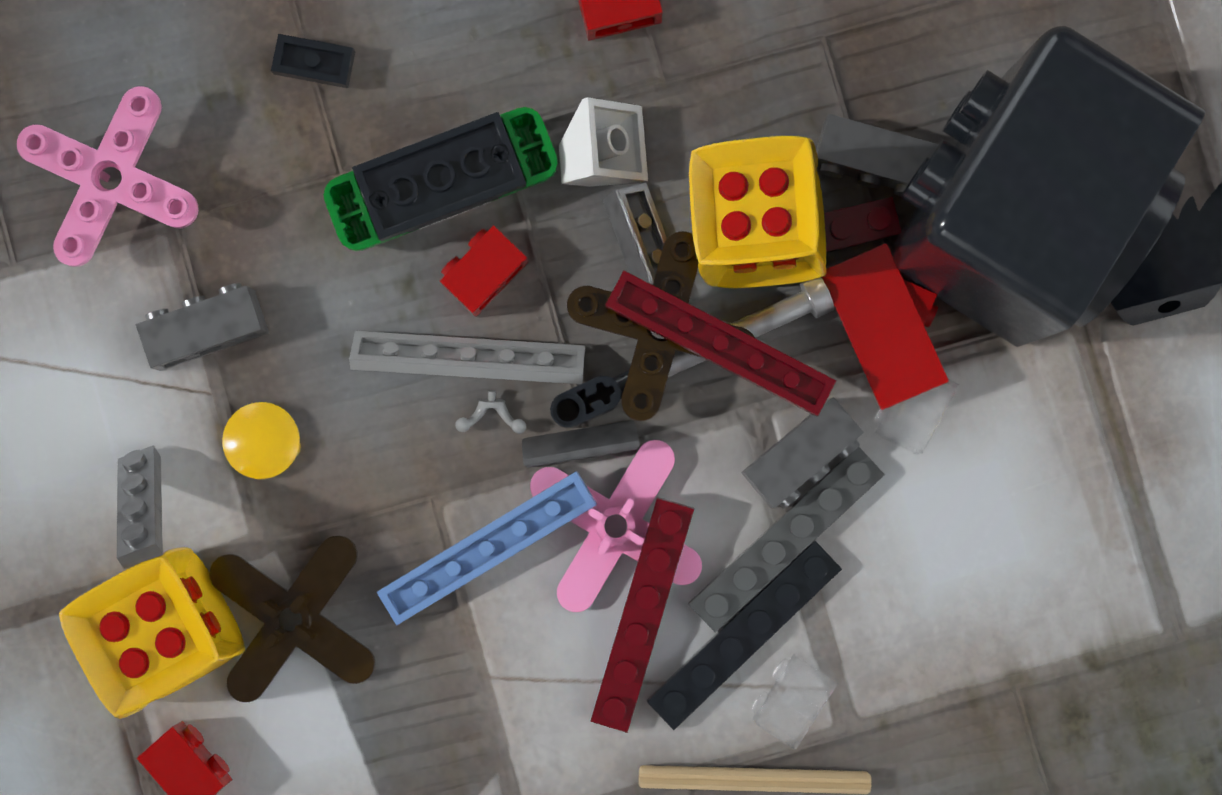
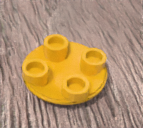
M267 402L251 403L237 410L228 420L222 438L223 451L230 465L240 474L254 479H268L281 474L293 463L301 448L299 430L292 416L283 408Z

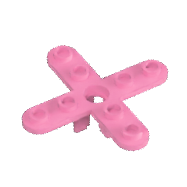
M134 87L124 94L98 150L43 125H30L23 129L18 136L17 150L23 159L80 185L53 244L55 256L63 264L78 267L89 262L118 203L173 228H185L191 225L198 215V203L191 193L135 168L162 109L158 95L147 87ZM114 167L120 171L122 180L115 189H105L101 185L100 180L108 182L110 175L103 170Z
M651 440L644 443L639 448L610 499L587 486L597 505L571 520L572 523L586 530L589 534L557 587L558 601L566 610L582 612L592 605L622 553L638 561L649 525L648 522L643 520V517L675 463L674 452L667 443L660 440ZM544 467L538 470L530 482L532 496H536L569 475L555 467ZM614 514L624 517L628 525L626 533L618 538L609 536L604 528L606 519ZM685 544L673 579V583L677 585L691 584L699 577L702 570L700 556L695 550Z

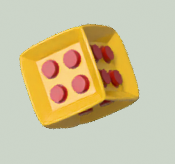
M800 136L760 137L714 143L691 151L689 190L693 241L699 262L698 270L707 285L722 288L774 286L810 281L827 274L824 207L821 184L817 172L818 155L814 141L811 138Z
M189 547L169 549L161 556L134 565L82 594L59 612L65 637L84 674L105 708L117 719L126 718L139 712L149 703L189 685L245 651L241 631L222 593L212 585L210 572L204 563Z

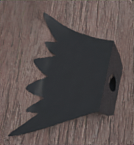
M1222 182L1207 199L1200 211L1197 209L1194 197L1191 196L1184 204L1179 219H1176L1172 214L1149 254L1124 288L1112 300L1111 304L1126 323L1134 326L1205 307L1218 293L1222 286Z

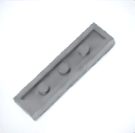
M154 445L142 450L131 451L118 459L116 558L123 569L163 555L161 456Z

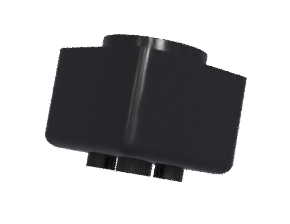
M1067 26L1054 27L1046 31L1002 78L986 70L973 90H968L942 130L958 141L956 146L942 140L930 158L926 157L901 196L902 199L917 208L893 245L891 254L894 263L903 277L937 294V298L1016 347L1065 331L1074 324L1078 327L1085 326L1095 319L1124 288L1167 225L1185 185V175L1174 167L1199 128L1205 116V110Z

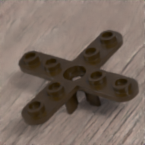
M679 231L666 239L653 282V286L686 303H689L699 263L692 233ZM580 286L574 289L567 300V311L572 320L584 326L637 340L622 395V408L628 417L636 421H646L653 418L659 411L675 350L697 357L700 356L666 338L655 337L650 330L606 308L605 304L612 293L611 291L592 286ZM731 325L732 327L754 337V335L749 330L739 326Z
M345 536L327 538L320 545L289 590L238 555H223L213 562L209 573L212 585L264 623L227 677L228 692L235 700L247 703L261 697L296 647L348 683L358 684L364 682L372 675L375 669V657L371 650L320 614L357 562L358 551L352 540ZM286 608H289L294 614L300 612L302 616L301 624L297 625L293 631L285 630L279 622L280 614Z

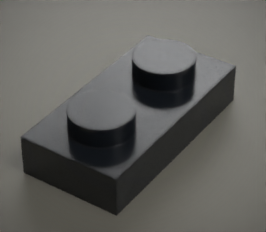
M278 34L271 72L274 75L348 88L356 52L352 47Z

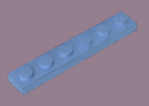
M575 471L378 590L377 594L397 626L593 508L597 503L578 471Z

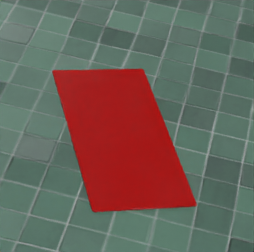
M887 244L880 245L826 269L827 274L822 277L829 290L835 308L881 410L949 382Z

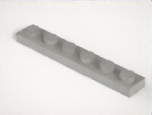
M355 331L349 362L350 370L583 384L585 345Z

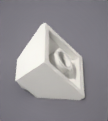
M588 97L582 99L559 144L561 183L591 187L648 181L642 106Z

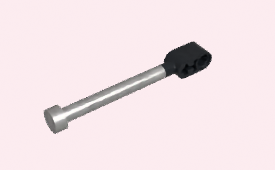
M820 277L800 283L801 292L731 323V325L749 330L756 338L810 312L815 318L834 310V303L826 284ZM675 350L668 377L706 361V359ZM629 370L613 378L608 376L596 377L559 394L554 398L550 407L553 420L560 427L572 429L614 410L618 406L620 399H622ZM602 384L605 389L612 388L614 390V393L610 395L611 402L604 405L602 400H597L590 404L594 412L586 414V407L581 397L578 396L579 393L586 391L588 399L597 394L596 387ZM572 400L579 405L580 412L575 420L567 422L559 418L557 409L561 402Z

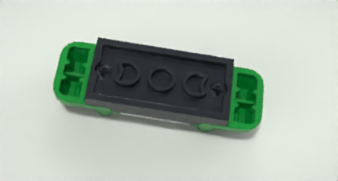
M521 107L501 115L499 112H495L353 166V171L329 181L323 195L335 231L342 245L349 250L363 251L545 182L556 172L558 162L540 114L532 108Z

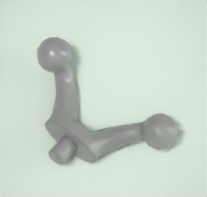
M495 390L488 391L487 399H479L478 406L469 419L462 417L455 423L456 429L459 432H466L484 416L489 408H494L512 428L513 432L521 434L527 427L522 419H513L506 407L505 400L496 399Z

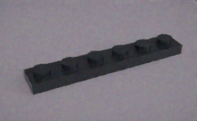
M813 541L647 699V703L675 730L833 579L842 568L816 541Z

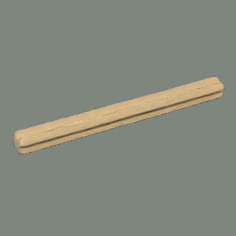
M642 765L639 768V786L641 788L869 794L871 791V775L866 771Z

